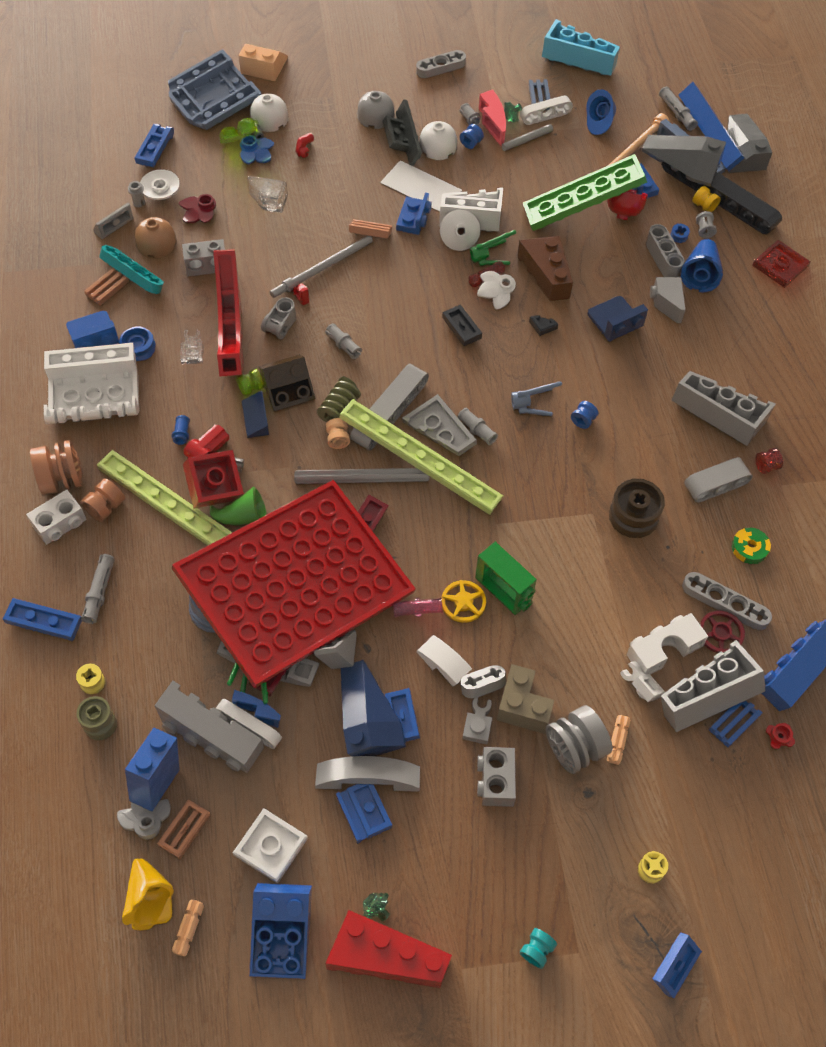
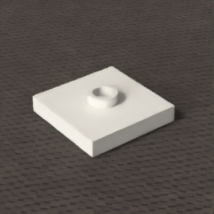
M263 808L233 851V855L278 884L307 841L308 836Z

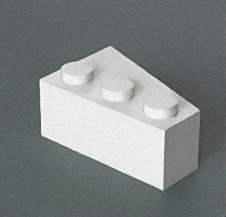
M497 188V192L488 193L485 190H479L478 194L467 195V191L442 194L439 226L448 213L463 209L475 215L480 224V230L499 231L503 188Z

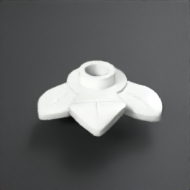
M494 271L482 273L480 277L484 283L480 286L477 296L493 298L495 310L505 307L510 301V293L514 291L516 286L514 278L507 274L500 275ZM502 282H507L509 285L504 286Z

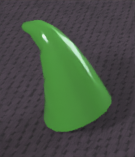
M252 487L244 495L222 509L210 506V516L216 522L226 525H248L267 515L265 504L256 487Z

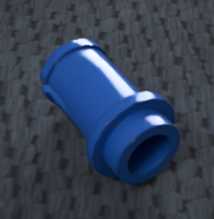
M179 415L176 417L175 430L172 432L171 437L174 443L183 445L189 440L188 427L190 419L185 415Z

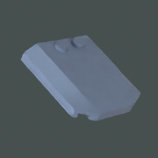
M223 49L168 80L169 97L174 106L189 124L206 130L250 105L254 99L262 95L252 81L249 82L234 66L232 59Z

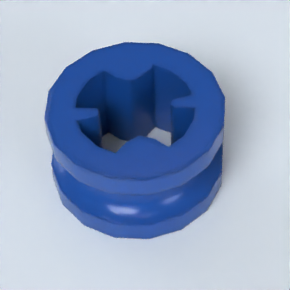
M676 224L673 226L670 235L674 242L683 243L687 241L690 230L685 224Z

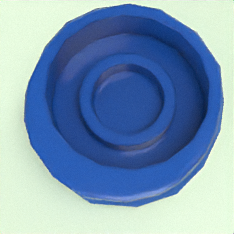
M132 327L124 331L120 336L119 344H134L136 361L146 360L155 352L156 343L154 337L144 327Z

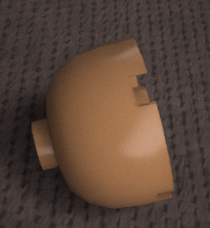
M147 218L140 222L135 230L137 249L146 257L154 255L155 258H161L170 254L175 248L174 245L177 242L176 234L171 224L162 218Z

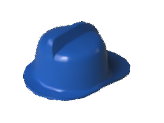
M603 89L593 92L587 101V126L592 134L601 135L610 128L616 113V105L611 94Z

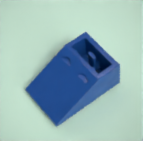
M257 883L253 891L249 976L306 978L312 885Z

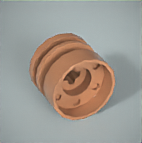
M71 440L64 441L65 452L62 451L59 442L55 443V454L52 455L46 445L30 449L34 475L43 496L58 493L59 481L63 482L67 490L71 489L70 479L73 480L76 488L82 487V466L78 452L74 449Z

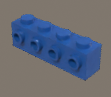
M826 620L819 623L815 621L805 630L807 632L806 636L799 638L792 644L791 648L793 650L789 655L785 654L776 663L778 665L777 669L770 671L764 676L765 692L761 694L778 711L791 708L825 669Z

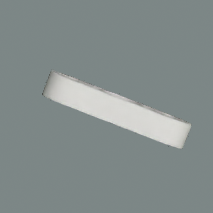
M560 96L525 106L520 112V117L526 125H531L566 115L572 110L573 104L567 96ZM550 107V109L547 112L543 113L545 109Z
M222 699L217 705L216 709L226 716L227 722L230 723L234 720L260 737L265 746L275 749L281 741L282 736L276 730L230 701Z

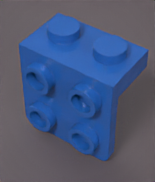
M100 311L66 323L75 348L119 343L114 323L110 320L107 311Z

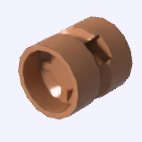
M105 478L94 487L95 492H89L80 501L84 510L99 522H103L112 513L111 508L116 509L125 500L123 492L113 482Z

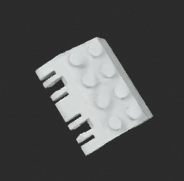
M133 343L44 351V369L48 377V406L44 405L46 425L56 424L57 422L65 423L69 419L77 422L80 419L82 421L102 419L103 417L106 419L111 418L112 415H118L119 417H124L126 414L127 416L138 415L140 411L139 382Z

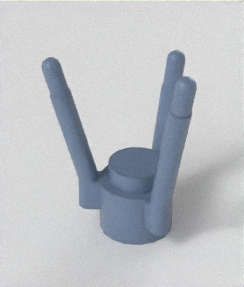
M562 382L551 383L526 391L511 392L513 410L519 409V414L530 413L552 416V412L530 409L527 406L531 405V395L550 391L554 387L561 386Z

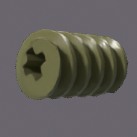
M345 376L340 377L334 388L330 391V394L325 398V401L322 402L321 407L317 409L319 418L325 422L339 418L340 413L352 399L357 401L360 398L361 392L356 384Z

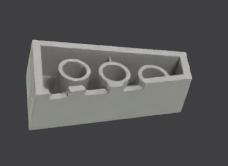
M691 371L679 382L672 398L673 402L746 446L767 422L776 403L770 401L767 404L757 400V396L752 394L745 396L735 392L736 388L731 386H719L717 381Z
M735 640L730 644V649L726 652H719L707 666H700L695 670L696 674L689 679L684 678L662 694L661 700L665 718L674 730L678 732L765 692L764 670Z
M172 681L155 704L163 724L162 727L171 734L177 732L184 736L183 739L194 747L198 744L205 748V753L214 759L222 758L231 769L237 772L241 769L248 773L264 749L262 739L234 720L229 724L226 722L227 718L222 712L214 707L210 708V710L206 709V706L200 701L198 696L190 693L189 696L185 695L179 689L181 685Z

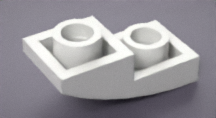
M434 635L416 651L432 670L437 668L452 686L458 684L472 669L457 652Z

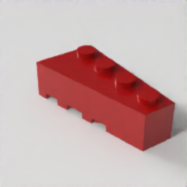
M348 910L325 964L327 970L331 971L338 970L350 972V974L368 975L380 979L399 980L405 983L441 988L452 955Z

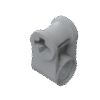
M287 297L279 299L271 311L264 317L261 330L275 334L278 339H283L289 328L296 321L293 300Z

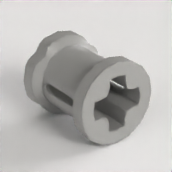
M704 211L696 216V223L700 228L698 231L699 236L704 239L711 238L717 233L716 226L713 225L714 215L712 212Z

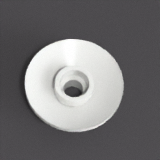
M168 170L151 171L143 176L140 181L144 187L143 195L153 200L170 198L177 193L180 187L177 175Z
M463 209L448 213L440 225L442 241L446 246L456 251H463L472 247L480 235V224L475 215ZM459 227H463L465 230L462 235H459L457 232Z

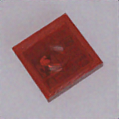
M777 240L754 260L752 266L785 288L809 267L811 261L780 240Z

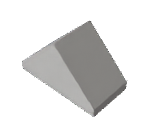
M349 631L328 645L315 650V656L331 669L352 667L354 665L356 631Z

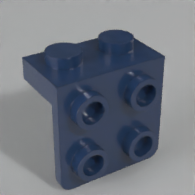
M617 296L588 309L587 315L610 342L644 326L648 309L644 304L632 309L622 296Z

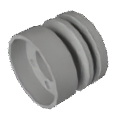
M587 705L570 712L568 720L559 718L556 723H550L546 726V736L560 764L571 774H575L581 768L589 766V758L593 761H598L611 754L613 750L605 725L595 711Z

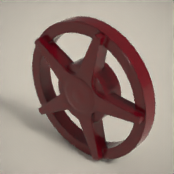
M717 610L706 614L701 620L700 625L702 628L705 621L709 620L713 628L711 632L706 634L708 638H713L718 642L719 648L706 640L704 645L709 650L715 653L726 652L728 649H724V642L728 640H737L742 645L745 638V630L741 621L735 615ZM713 616H724L730 620L727 623H717ZM732 622L737 625L740 638L732 634V628L730 627Z

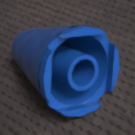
M710 239L701 240L681 269V279L684 285L691 290L693 288L703 293L717 288L723 277V268L717 245Z

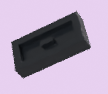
M461 304L442 312V318L463 346L482 339L481 330Z

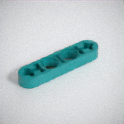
M108 245L102 246L99 255L100 259L144 290L154 294L161 293L164 284L163 280L117 248Z

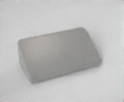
M125 204L96 223L93 229L94 233L103 239L134 219L130 204Z

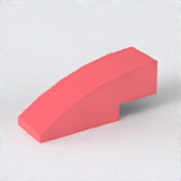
M492 89L480 94L479 110L482 113V124L498 144L502 146L505 142L506 117L502 103Z

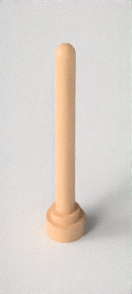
M663 113L657 115L653 119L652 126L609 165L633 154L645 143L648 135H653L658 131L660 122L664 119L670 122L669 118Z

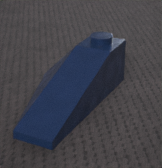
M360 660L354 662L352 667L341 668L343 731L347 754L351 757L379 756L406 747L402 723L391 708L388 699L382 693L366 662Z

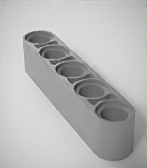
M409 363L369 410L389 423L394 424L424 388L429 374ZM353 428L350 435L352 441L368 450H372L376 446V441Z

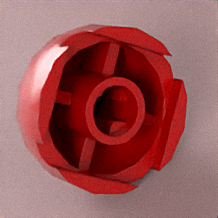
M628 190L619 196L607 199L608 208L617 214L616 218L628 220V216H637L641 213L646 204L648 194L642 192V195L636 194V190Z

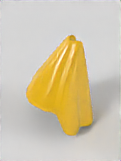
M142 858L134 859L132 863L122 915L124 925L132 924V929L139 931L148 930L156 924L167 923L171 919L172 895L174 893L172 885L163 875Z

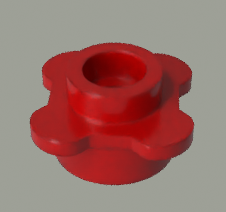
M779 723L775 726L769 725L766 728V733L771 739L770 745L772 748L779 749L781 746L792 747L795 744L793 731L787 723Z

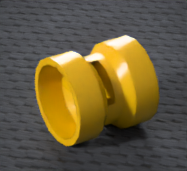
M702 186L695 193L692 202L697 206H702L704 211L713 212L720 203L721 197L715 193L712 194L706 186Z

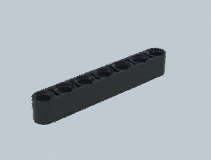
M661 162L665 172L696 192L702 186H706L690 181L686 178V174L679 170L675 172L671 169V165ZM716 172L711 186H706L712 194L715 193L721 197L718 206L762 234L770 233L782 221V215L777 209Z

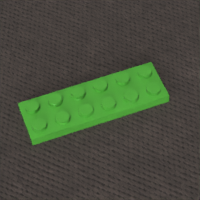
M634 154L523 202L531 228L535 231L556 221L563 220L572 214L579 213L593 205L600 204L614 196H619L628 190L637 188L647 183V179Z

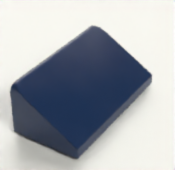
M260 391L242 400L247 438L269 435L263 391Z

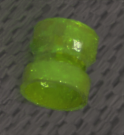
M257 368L250 370L246 375L236 376L238 387L244 396L251 394L255 389L261 390L265 388L264 380Z

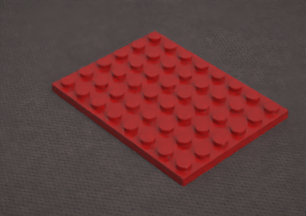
M334 480L172 564L173 572L254 689L313 654L315 650L328 645L413 594L416 590Z

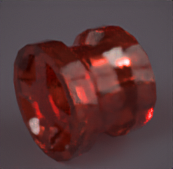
M771 448L766 453H757L755 456L757 468L762 474H767L772 469L778 470L783 467V457L777 448Z

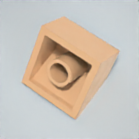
M245 44L238 55L241 74L270 81H276L288 59V55L282 52Z

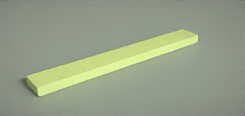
M354 399L340 413V419L487 514L491 515L501 501L502 494Z
M114 450L110 451L97 464L100 471L206 545H210L232 533L198 508L193 509L192 504Z

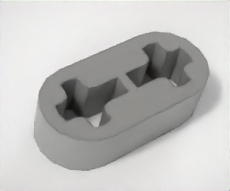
M493 665L465 675L461 679L462 694L467 698H477L503 688L506 684L505 669L501 666Z

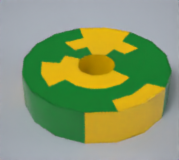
M750 527L743 528L737 532L732 540L731 547L734 555L742 562L758 564L768 556L771 543L764 532Z

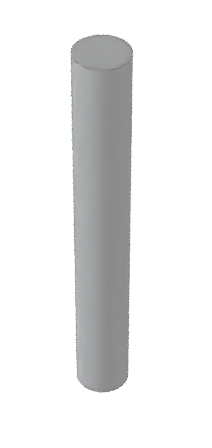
M549 124L502 144V149L506 151L553 131V126Z

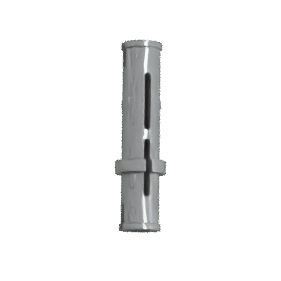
M663 87L659 91V96L675 113L676 119L682 122L687 130L695 129L698 122L690 114L689 108L683 106L669 87Z
M103 554L99 557L90 591L85 596L86 604L81 616V620L85 623H96L100 607L104 604L105 589L115 558L111 555Z

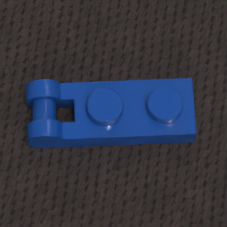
M153 124L134 157L136 164L154 168L169 139L173 138L174 128L168 126L164 128L160 124Z

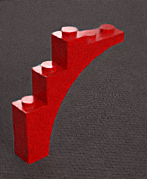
M235 249L214 250L218 305L217 359L219 376L242 375L244 365L241 323L242 308Z

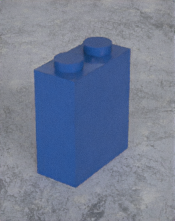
M157 728L151 730L125 768L130 802L149 811L154 810L180 770L176 737Z

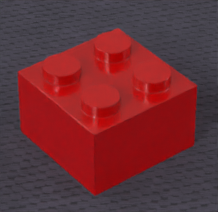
M233 450L189 457L184 462L183 468L193 509L232 502L244 494Z

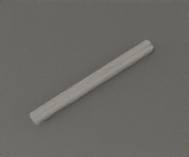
M418 468L296 470L294 481L296 484L328 483L332 480L336 483L428 481L429 475Z

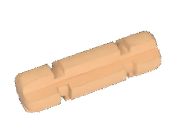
M617 716L611 739L613 750L607 756V761L615 765L620 764L623 756L622 752L626 743L627 730L631 721L627 716Z
M197 900L189 901L186 909L188 913L184 914L177 934L178 940H175L172 947L174 954L179 956L187 955L190 948L189 942H192L199 922L198 916H201L204 908L202 902Z

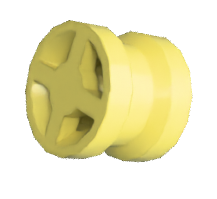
M85 664L77 671L76 680L85 693L96 694L104 688L105 678L97 665Z
M655 851L645 854L638 865L639 876L647 883L654 884L659 882L668 871L667 859L663 854Z

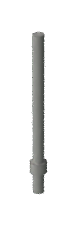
M366 236L294 278H287L282 281L281 285L270 290V295L272 298H275L284 292L292 291L296 285L372 243V237Z

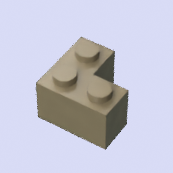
M511 664L497 721L545 734L554 700L530 693L535 670Z

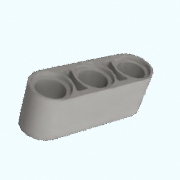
M661 224L652 225L646 242L651 256L663 277H680L685 261L667 228Z
M737 457L690 475L684 481V484L695 502L699 503L744 486L751 481L753 476L742 459Z

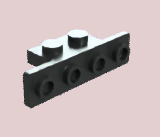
M403 99L396 111L397 118L385 116L383 125L389 148L406 152L409 165L414 166L422 155V149L408 101Z

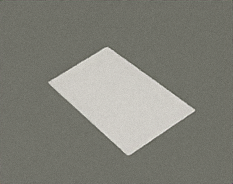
M399 161L381 181L382 184L412 198L423 200L425 192L429 193V201H432V208L440 211L442 194L462 191L403 161Z

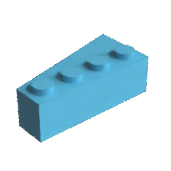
M556 19L545 36L542 57L550 61H558L569 66L573 65L584 70H591L602 75L611 76L617 64L620 46L601 38L595 40L590 33H579L575 31V27L571 25L565 27L561 25V21Z

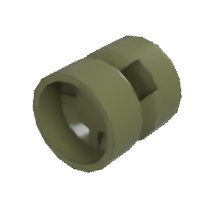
M98 696L89 697L79 704L76 716L88 737L94 740H104L115 732L117 720L109 703L104 698Z

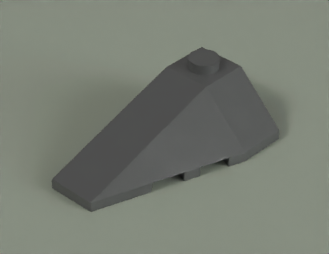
M748 114L729 115L727 132L745 157L729 173L767 170L772 155L768 139Z
M648 135L642 147V152L659 162H666L671 165V169L675 172L679 170L686 174V178L690 181L711 186L721 163L726 142L704 136Z

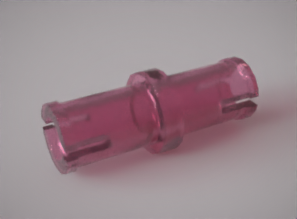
M419 597L415 598V600L399 601L394 604L395 617L403 615L421 617V614L443 613L442 598L420 600Z

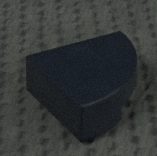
M535 315L529 319V322L539 336L558 329V323L551 318L549 320L540 317V315Z

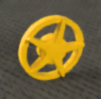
M460 580L451 583L445 588L441 598V605L444 613L450 619L467 623L478 619L483 614L486 607V596L477 584L471 581ZM460 586L459 593L447 595L451 589ZM464 586L472 587L477 592L470 594L465 591ZM481 596L482 607L478 611L473 605V600ZM445 599L454 602L456 607L454 614L446 607ZM468 610L475 614L470 617L457 616L460 611L465 612Z

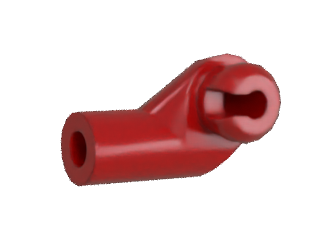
M307 133L297 139L295 151L299 157L306 158L309 155L307 153L309 149L306 145L314 141V136L311 133Z

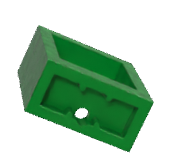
M496 541L478 555L475 578L514 615H517L521 610L523 612L528 610L533 604L532 599L536 592L535 585L537 579Z

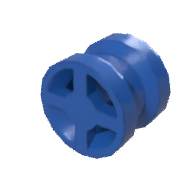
M476 124L469 125L460 134L461 143L468 149H473L484 138L482 129Z
M582 401L577 407L578 410L572 412L571 420L576 426L587 429L592 423L591 420L596 419L598 416V409L592 403Z

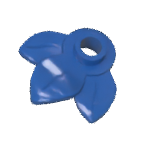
M253 135L244 136L240 142L242 150L240 157L242 161L246 164H251L255 160L259 163L271 161V154L268 149L274 146V142L268 138L256 139Z

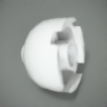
M263 94L254 99L250 107L251 121L256 122L261 131L274 132L279 130L278 127L282 125L284 127L287 124V107L279 96Z
M436 121L427 124L423 128L419 143L422 151L426 153V157L434 160H444L448 158V155L456 152L457 136L451 125L446 122Z

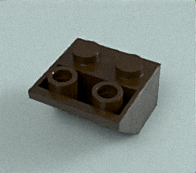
M299 354L258 366L264 388L274 411L316 399L304 356Z

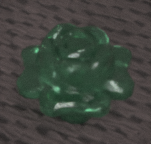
M510 101L508 103L505 102L504 112L506 120L513 123L518 122V112L522 110L521 104L513 105Z
M387 893L369 894L363 901V916L369 919L378 916L381 921L386 920L390 915L385 909L388 904L389 895Z

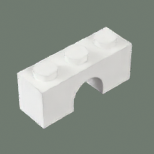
M692 613L684 617L679 615L669 625L665 627L658 626L653 629L650 635L644 638L642 636L635 638L630 643L627 656L631 662L636 661L645 674L651 675L662 669L668 659L662 650L663 646L675 647L684 657L703 647L708 635Z

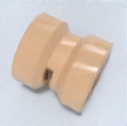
M340 418L329 420L326 423V431L329 434L327 437L329 447L333 449L347 447L350 444V437L347 433L348 423Z

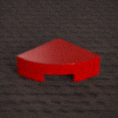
M301 283L293 288V294L303 306L310 303L309 291L304 284Z

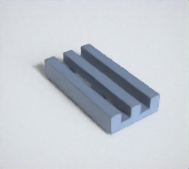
M544 79L543 82L536 80V83H533V80H529L531 104L536 103L534 88H537L539 102L543 101L541 88L544 90L545 101L550 99L547 79Z

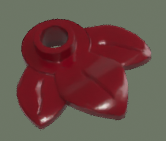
M202 194L199 197L191 196L181 200L179 205L187 210L183 216V221L186 223H195L199 220L202 223L209 222L214 216L213 210L216 208L215 199L210 194Z

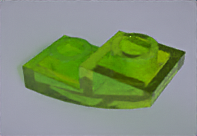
M244 118L239 121L237 129L235 127L224 128L219 135L220 143L233 142L252 134L257 130L258 120Z

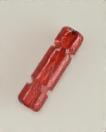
M498 261L493 266L490 265L477 272V274L469 276L468 283L472 287L480 285V282L484 283L480 277L482 273L494 271L501 274L505 271V265Z

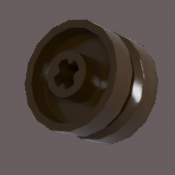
M633 478L624 481L617 487L609 510V520L613 528L629 538H642L650 535L656 530L665 507L664 495L653 482L645 479Z

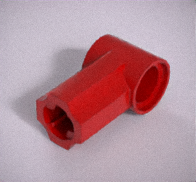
M214 425L199 440L192 439L184 448L183 454L189 458L215 453L230 439L229 435L223 427Z

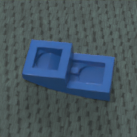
M234 690L233 704L243 710L255 712L254 717L268 726L279 727L281 715L271 706L264 704L262 700L252 695Z

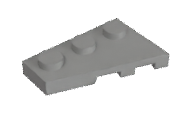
M438 394L402 418L403 423L458 456L477 444L474 436Z

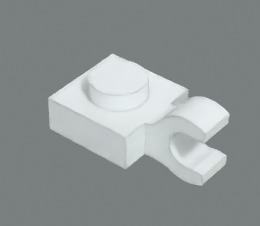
M636 661L628 664L632 668L633 674H630L627 669L620 672L625 680L633 681L632 684L636 688L637 694L647 702L659 699L665 693L650 674H645L642 671L641 666Z

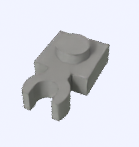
M474 698L472 710L475 714L467 712L462 739L487 744L492 717L486 715L489 714L492 703L491 700H488L486 707L480 708L477 705L478 698Z

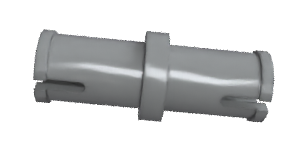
M334 323L326 328L328 331H325V333L336 342V346L339 349H343L352 359H356L361 355L362 348L351 340L352 338L348 333L342 332Z
M464 408L459 412L457 418L470 428L472 434H477L488 445H492L497 440L498 434L492 431L482 418L476 417L468 408Z

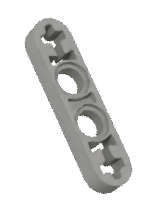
M691 572L686 575L682 587L689 596L716 610L726 611L735 615L743 624L756 630L766 629L771 622L772 614L765 606L700 573ZM693 581L697 582L695 588L691 586ZM706 586L707 589H706L705 593H702V590H703L704 587ZM718 591L722 595V599L715 600L711 598L709 592ZM731 603H741L744 607V610H734L731 606ZM751 609L749 616H747L746 613ZM758 614L763 616L761 622L756 620Z

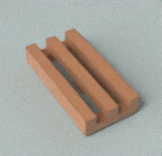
M353 219L351 224H349V232L387 239L392 232V225Z
M112 268L84 292L88 298L101 306L128 284L130 279Z
M188 799L157 843L158 847L165 849L169 854H173L180 860L210 817V812ZM192 808L194 811L192 812L186 823L182 826L177 836L174 838L170 845L167 844V842L174 834L180 823L183 821L189 810ZM199 814H202L177 850L176 847Z

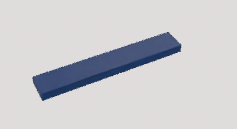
M692 82L678 95L685 106L689 108L693 118L697 120L698 126L705 137L726 142L721 162L730 171L745 157L697 85Z

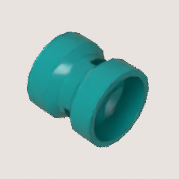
M534 928L530 934V944H524L519 953L530 964L543 969L547 962L546 955L554 951L557 942L544 931Z

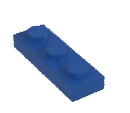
M12 598L3 617V621L6 624L70 641L74 640L82 622L80 615Z

